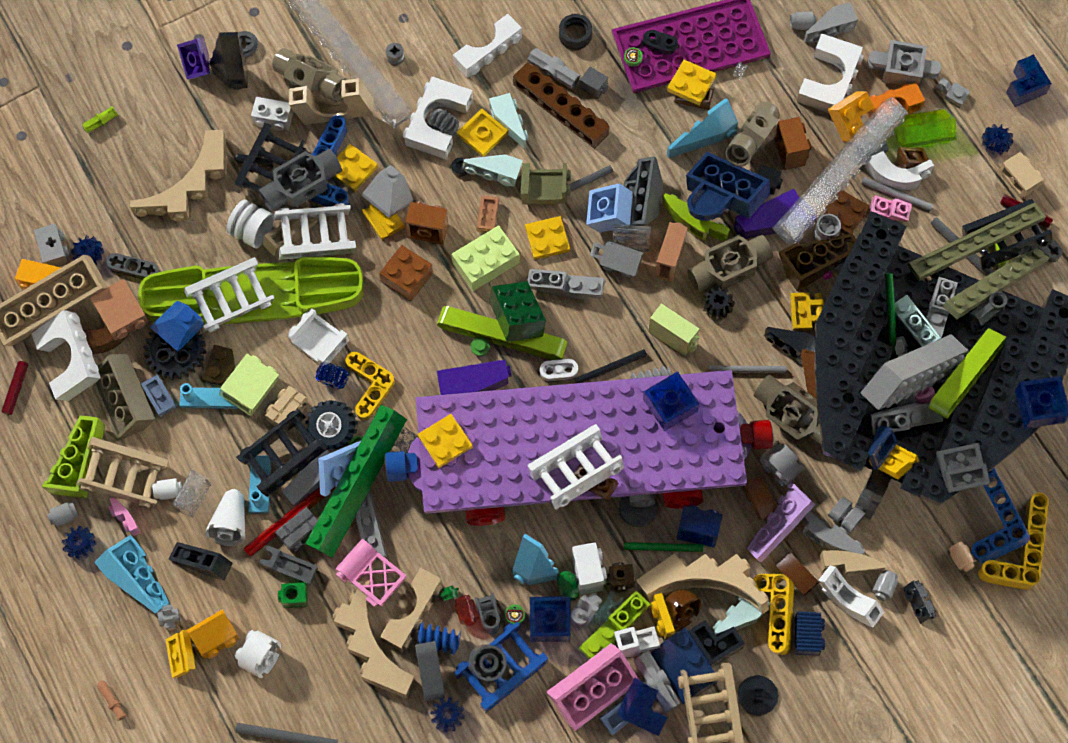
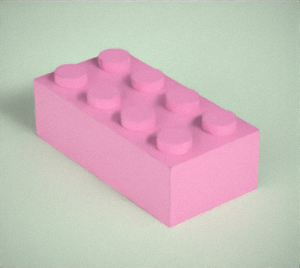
M611 643L547 691V694L565 722L576 731L633 688L640 680L621 650Z

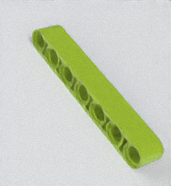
M443 306L437 322V326L441 329L475 339L484 338L490 343L550 360L563 359L568 343L563 338L544 333L543 337L507 342L496 319L449 306Z
M988 328L930 402L929 410L948 418L1000 352L1007 337Z

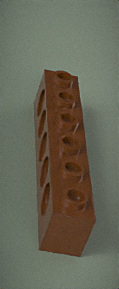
M527 62L513 76V85L592 148L596 149L609 135L610 126L606 120L600 119L593 110L584 107L579 99L570 96L565 88L556 85L553 79L542 74L537 66H532Z

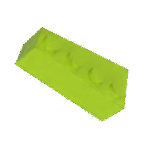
M79 416L68 437L69 440L65 448H62L59 453L60 457L56 465H53L50 470L51 474L48 480L42 485L47 492L55 495L87 499L88 492L81 490V487L76 486V483L80 478H86L93 454L90 449H87L90 439L92 437L103 439L106 425L99 418Z

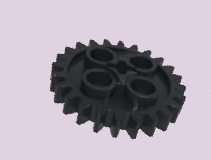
M200 331L178 352L168 343H163V339L156 333L149 332L151 339H145L147 344H149L143 346L145 351H147L143 354L145 358H148L145 361L147 365H150L151 371L155 370L158 376L162 373L164 379L168 375H170L171 380L174 379L175 375L179 379L182 378V374L189 377L188 371L195 373L194 367H201L199 361L205 360L201 354L207 353L206 349L203 348L206 346V343L203 341L204 337L200 334ZM163 356H168L166 360H160ZM181 357H188L185 361H179Z

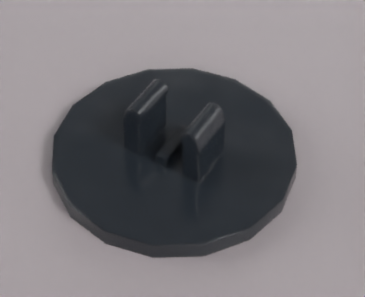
M750 676L739 687V703L745 711L752 715H766L775 708L778 702L777 687L773 681L765 676Z

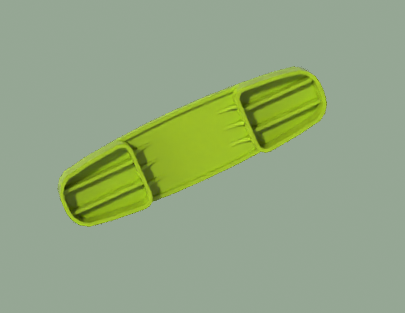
M301 257L296 262L258 264L254 273L265 296H274V300L271 302L272 305L265 309L259 307L223 324L302 317L304 313L309 312L311 309H314L316 314H323L354 307L361 301L364 293L361 269L351 259L334 257ZM195 265L150 274L139 285V305L147 319L154 323L176 301H180L194 310L202 318L205 325L207 322L196 299L192 296L187 298L184 292L185 287L233 266L203 269ZM244 273L237 276V281L248 304L251 305L259 301L248 276H245ZM227 281L221 283L220 289L231 312L242 309L231 284ZM207 289L203 291L202 296L213 319L217 320L224 317L225 315L213 290Z

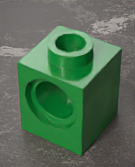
M306 583L281 584V590H278V602H281L283 608L308 607ZM297 592L298 594L295 599H288L289 593Z

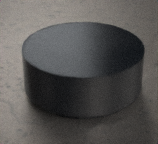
M465 158L453 160L451 169L455 176L463 177L468 174L462 169Z

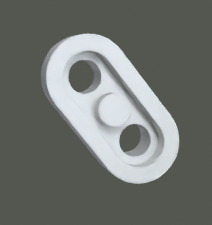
M572 359L546 361L540 367V376L545 381L569 380L576 377L578 373V365ZM570 368L572 371L567 373L565 370ZM551 370L553 373L548 375L546 371Z

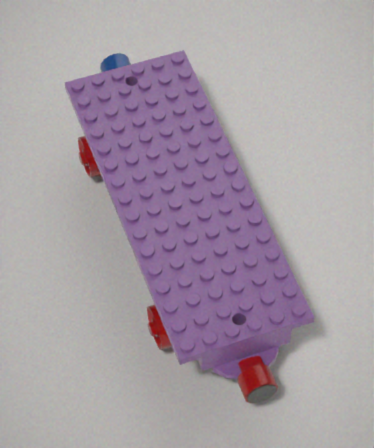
M732 370L416 397L418 433L452 414L472 443L473 448L443 467L438 468L417 437L411 443L408 453H405V451L386 452L385 468L388 482L406 481L409 478L414 487L423 493L424 514L465 510L466 522L475 526L494 525L505 521V507L552 503L551 496L554 495L542 478L535 481L532 479L527 465L596 424L601 431L602 441L600 443L612 459L620 455L623 460L624 468L618 474L610 476L619 483L611 497L663 493L665 507L681 509L701 504L704 501L702 489L746 486L744 461L747 459L751 448L752 450L772 449L773 429L769 419L750 421V424H748L742 414L737 411ZM594 447L583 451V454L594 468L597 469L605 464ZM576 457L565 462L573 473H575L580 464ZM555 468L549 472V475L561 490L571 485L560 468ZM587 490L571 501L599 499L602 497Z

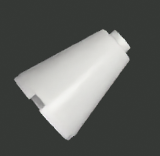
M231 489L225 492L206 528V537L208 539L210 537L214 538V543L236 546L238 542L243 544L245 540L244 495L239 490Z

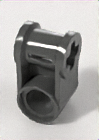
M494 593L483 598L475 597L476 608L484 631L489 634L498 632L500 629V617ZM489 619H494L496 624L488 626L486 622Z

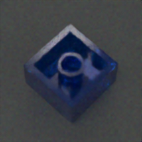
M678 371L646 389L643 393V401L663 431L697 413L700 405Z
M1061 376L1019 383L1015 389V395L1024 429L1062 424L1068 420V400Z
M694 505L683 506L676 539L715 548L723 514H719L718 511L708 509L707 511L700 510L699 507Z
M570 596L530 597V642H570Z

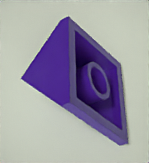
M204 37L177 44L187 80L210 74L209 53Z

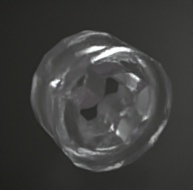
M739 62L734 70L733 77L738 76L739 80H742L747 72L748 65L743 66L742 62Z

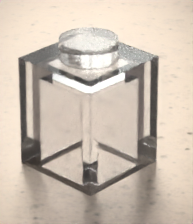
M404 426L391 451H405V453H408L411 443L417 438V435Z

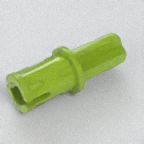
M111 106L100 114L96 113L95 117L83 123L82 127L86 133H90L101 125L105 126V123L118 117V114L114 107Z

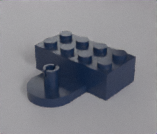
M706 152L686 174L687 190L692 192L687 200L688 211L691 216L698 220L710 221L716 219L726 209L750 219L770 195L769 179L743 167L735 166L729 161L709 152Z

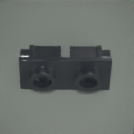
M913 580L903 587L905 596L909 600L920 624L928 619L931 620L937 617L931 600L924 601L923 599L928 597L923 583H920L919 580Z

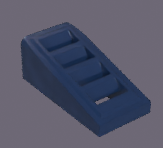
M879 426L868 452V457L874 470L880 468L898 443L891 427Z

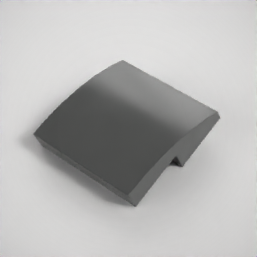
M979 443L936 452L948 492L990 484L986 463L982 461Z

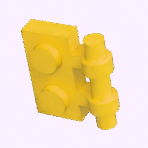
M790 293L792 331L812 330V323L816 324L825 304L821 293L814 294L815 299L811 300L809 293ZM811 308L816 309V315H811Z

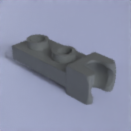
M266 547L268 554L272 555V558L270 560L261 559V567L306 583L309 586L311 585L318 570L317 565L281 552L274 547Z

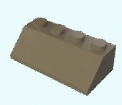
M108 355L98 365L101 379L95 382L93 386L114 436L118 441L145 430L155 420V417L128 355Z

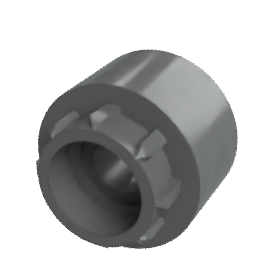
M488 644L479 645L474 648L468 659L471 673L485 681H493L502 676L507 664L503 651L496 646ZM486 657H490L492 660L489 668L483 666V660Z

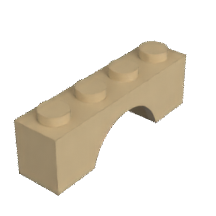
M421 567L410 584L412 591L417 596V604L414 611L403 619H390L380 636L382 642L401 652L405 648L408 649L413 641V633L415 630L419 631L424 614H428L431 611L434 597H438L443 589L441 578Z

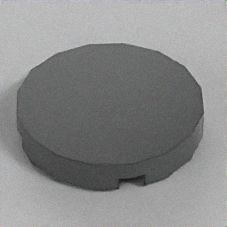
M622 496L619 503V512L621 518L627 524L633 527H644L654 521L658 513V503L655 497V504L652 506L633 507L630 505L629 496Z

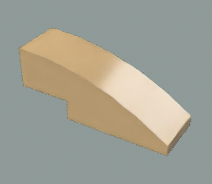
M318 217L307 218L309 230L319 222ZM289 219L292 244L302 237L300 219ZM279 222V227L264 235L262 242L264 247L273 256L279 254L280 247L284 245L281 222Z
M822 551L820 555L822 571H826L832 565L838 570L842 569L843 577L882 573L886 568L885 563L849 551Z

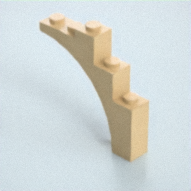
M205 130L204 143L193 168L182 180L164 192L145 199L131 200L130 208L133 215L143 217L150 214L158 216L168 214L170 219L174 221L189 219V199L201 200L208 198V178L220 179L221 177H226V136L224 130Z
M673 554L636 580L638 590L649 603L653 602L654 595L662 593L664 596L681 589L712 588L741 597L762 614L769 610L767 595L756 588V583L750 577L749 569L751 567L744 558L741 559L737 554L720 566L713 558L710 559L706 554L689 566L682 558L679 559Z
M370 575L361 576L357 582L362 586L370 585ZM357 588L356 592H352L348 603L350 606L342 603L340 608H336L333 614L334 623L336 626L354 633V635L351 634L346 643L349 653L368 660L367 663H363L360 670L363 681L407 699L415 683V677L396 666L378 647L369 624V602L366 601L368 596Z

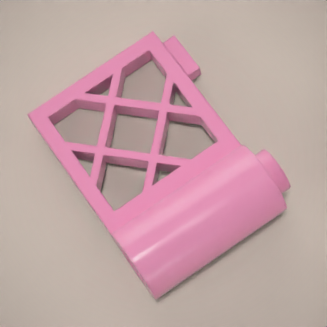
M363 539L359 541L335 569L337 571L336 576L345 583L347 580L368 596L366 601L374 607L377 605L381 607L407 578V575ZM378 558L383 562L384 570L372 571V563ZM395 572L400 576L396 582L387 583L386 573ZM384 573L385 583L373 584L372 575ZM363 575H370V585L362 586L357 580ZM385 587V595L379 600L374 596L373 588Z

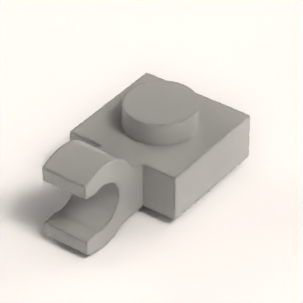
M941 78L936 87L938 91L946 94L945 100L959 108L970 93L968 89L956 82L951 86L944 78Z

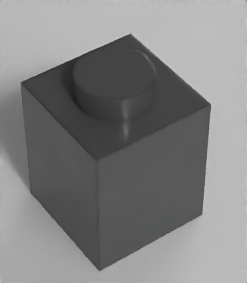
M589 67L580 79V89L597 99L608 90V77L592 67Z

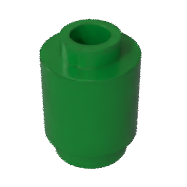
M571 571L561 572L560 576L557 577L560 597L563 602L577 600L579 588L576 574H572Z

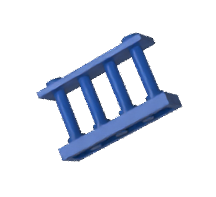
M518 621L515 624H508L503 629L504 633L489 644L503 651L507 665L514 675L508 681L504 680L501 676L494 680L498 688L494 693H488L471 673L468 662L463 661L455 668V677L459 679L464 675L482 697L480 707L485 713L490 711L548 663V657L544 652L540 655L535 654L517 633L520 630ZM510 637L529 659V664L524 668L522 666L519 667L501 645ZM486 658L483 660V666L489 668L491 663Z

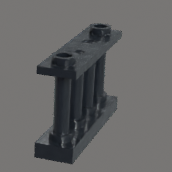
M265 122L234 182L233 191L240 194L242 188H248L259 193L258 189L262 187L250 182V179H248L249 174L254 172L274 181L272 172L257 166L255 162L258 157H263L280 166L287 162V160L266 151L263 148L265 142H271L295 153L294 157L306 151V148H304L305 141L302 140L299 147L282 140L270 132L272 125Z
M1033 199L963 225L962 236L964 237L1034 203ZM1036 224L1031 226L1035 234L1033 237L1024 239L1022 233L1019 232L1014 235L1017 240L1015 244L1007 246L1003 240L997 243L1000 248L997 251L989 253L987 248L980 251L982 257H979L980 269L992 268L1001 262L1037 248L1048 246L1052 243V231L1042 232L1039 225Z
M299 409L290 412L283 421L251 446L242 449L240 454L236 456L244 465L247 463L251 465L261 480L260 484L256 487L266 497L329 449L320 438L313 439L301 422L306 416ZM294 426L308 444L301 452H298L286 435ZM279 438L292 455V459L286 464L281 462L270 446ZM262 451H265L277 468L270 476H267L255 459Z

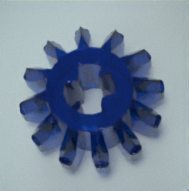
M994 124L992 127L986 128L981 137L983 140L982 146H986V152L991 150L992 155L997 152L1001 156L1003 152L1007 153L1010 146L1013 144V133H1008L1009 127L1004 129L1002 124L999 127Z
M86 235L83 240L79 237V243L73 242L74 248L71 249L73 259L76 260L82 255H87L92 258L97 266V260H102L101 255L104 254L101 241H97L94 236L89 238Z
M323 362L317 368L315 378L318 382L333 389H343L345 384H347L349 373L340 366Z
M78 525L77 530L71 527L70 534L64 533L67 539L61 540V543L65 545L63 551L68 552L70 558L75 556L77 560H80L81 555L87 558L88 551L94 552L91 546L96 545V541L93 540L95 538L94 533H90L88 527L83 529L82 526Z
M451 697L448 698L447 703L441 698V706L434 703L433 706L437 711L433 710L430 712L432 716H435L431 720L432 724L438 723L436 726L437 730L444 726V733L448 732V727H451L452 731L455 732L454 725L456 724L458 727H461L462 723L459 720L465 719V715L460 714L464 711V707H458V700L452 704ZM446 711L452 712L450 719L443 718Z

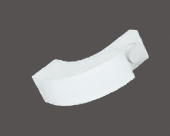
M884 151L867 158L865 164L867 172L876 182L898 191L918 188L921 180L928 178L934 167L932 161L928 160L916 167L902 169L893 165Z
M830 565L820 577L819 582L823 586L822 591L839 608L863 624L873 628L885 613L876 600L859 593L851 587L836 567Z

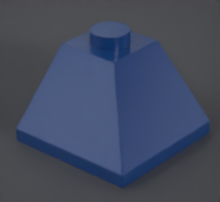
M176 301L150 328L178 352L203 327L204 323L202 318L188 305Z

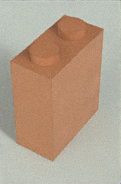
M669 222L657 260L655 277L673 282L686 241L688 227L683 224Z
M124 279L90 297L114 340L126 337L131 331L141 329L149 322Z

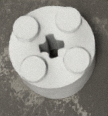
M251 630L246 636L245 644L235 654L238 666L259 678H263L262 674H268L279 657L276 651L277 648L281 649V643L261 631Z

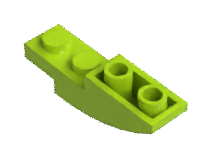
M664 194L663 205L677 223L688 227L687 231L703 241H706L708 235L722 242L727 241L730 229L726 225L715 223L711 220H698L690 215L687 202L680 200L675 195Z
M635 591L579 647V650L590 660L611 643L614 645L617 642L614 632L631 628L651 604Z

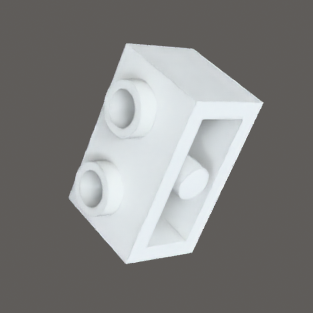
M256 97L251 118L253 124L262 128L266 122L272 125L271 128L275 130L289 131L294 111L289 106V102Z

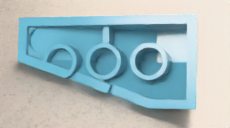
M725 98L707 112L709 115L702 122L698 120L694 123L690 133L684 132L668 146L667 157L671 158L733 137L737 133L738 120L729 101Z
M526 534L522 538L512 569L514 579L521 584L526 583L528 585L557 580L559 570L555 567L552 568L554 562L548 559L547 556L549 554L544 546Z
M129 535L107 549L94 563L109 580L151 611L157 613L163 609L162 606L168 605L169 601L160 583L155 581L152 575V567L148 566L144 559L146 556L144 550Z

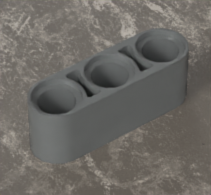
M436 642L415 644L425 701L445 698Z

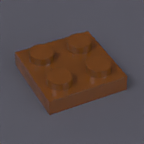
M837 188L819 217L824 214L837 216L841 222L840 232L850 234L854 233L870 206L842 189Z

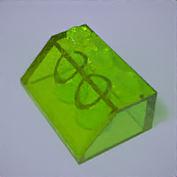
M945 109L891 117L896 140L901 147H930L934 143L947 144L952 140H957L956 119Z

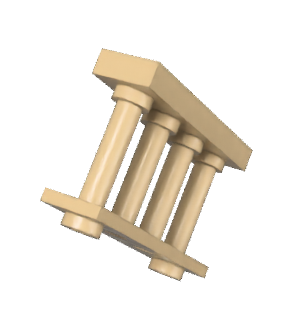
M92 437L87 446V449H90L93 454L86 478H80L76 486L81 487L80 489L86 492H92L93 490L137 503L139 507L144 509L153 508L157 500L150 498L153 490L152 485L155 483L157 472L163 471L167 467L168 460ZM100 455H110L112 460L105 484L93 482ZM122 459L130 461L129 463L131 464L124 490L112 487L119 461H122ZM141 465L149 467L148 469L150 470L143 496L131 493L138 467Z
M730 663L720 664L721 669L718 672L687 677L685 670H680L681 676H678L679 688H683L691 736L687 738L688 743H722L728 741L730 743H744L732 665ZM718 680L724 684V690H721L720 693L696 697L690 696L689 685ZM717 701L727 703L728 710H725V713L694 718L693 705ZM723 721L730 722L731 730L728 733L697 738L695 726Z

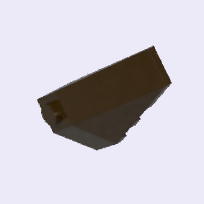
M853 233L830 237L827 240L818 241L817 239L804 244L800 242L779 251L786 277L796 291L812 284L843 263L847 256H849L856 237Z

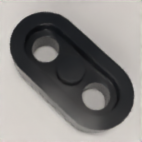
M648 30L643 35V44L648 49L667 55L674 54L678 49V40L672 35L656 30Z

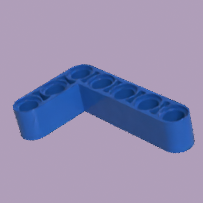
M334 115L330 118L312 155L317 156L327 149H331L336 155L347 133L344 117ZM328 183L327 190L323 191L327 192L326 195L318 194L310 199V201L326 207H332L339 203L350 205L348 193L344 189ZM338 199H345L342 202H337Z
M995 467L988 472L990 483L997 482L996 486L991 488L987 484L983 485L1004 529L973 544L972 554L982 564L1026 545L1030 539L1029 533ZM1000 498H1006L1003 504H997ZM1014 515L1011 521H1006L1007 516ZM1017 532H1023L1020 538L1014 537ZM1000 540L1005 541L1003 546H996L997 542H999ZM987 549L984 555H978L980 550Z

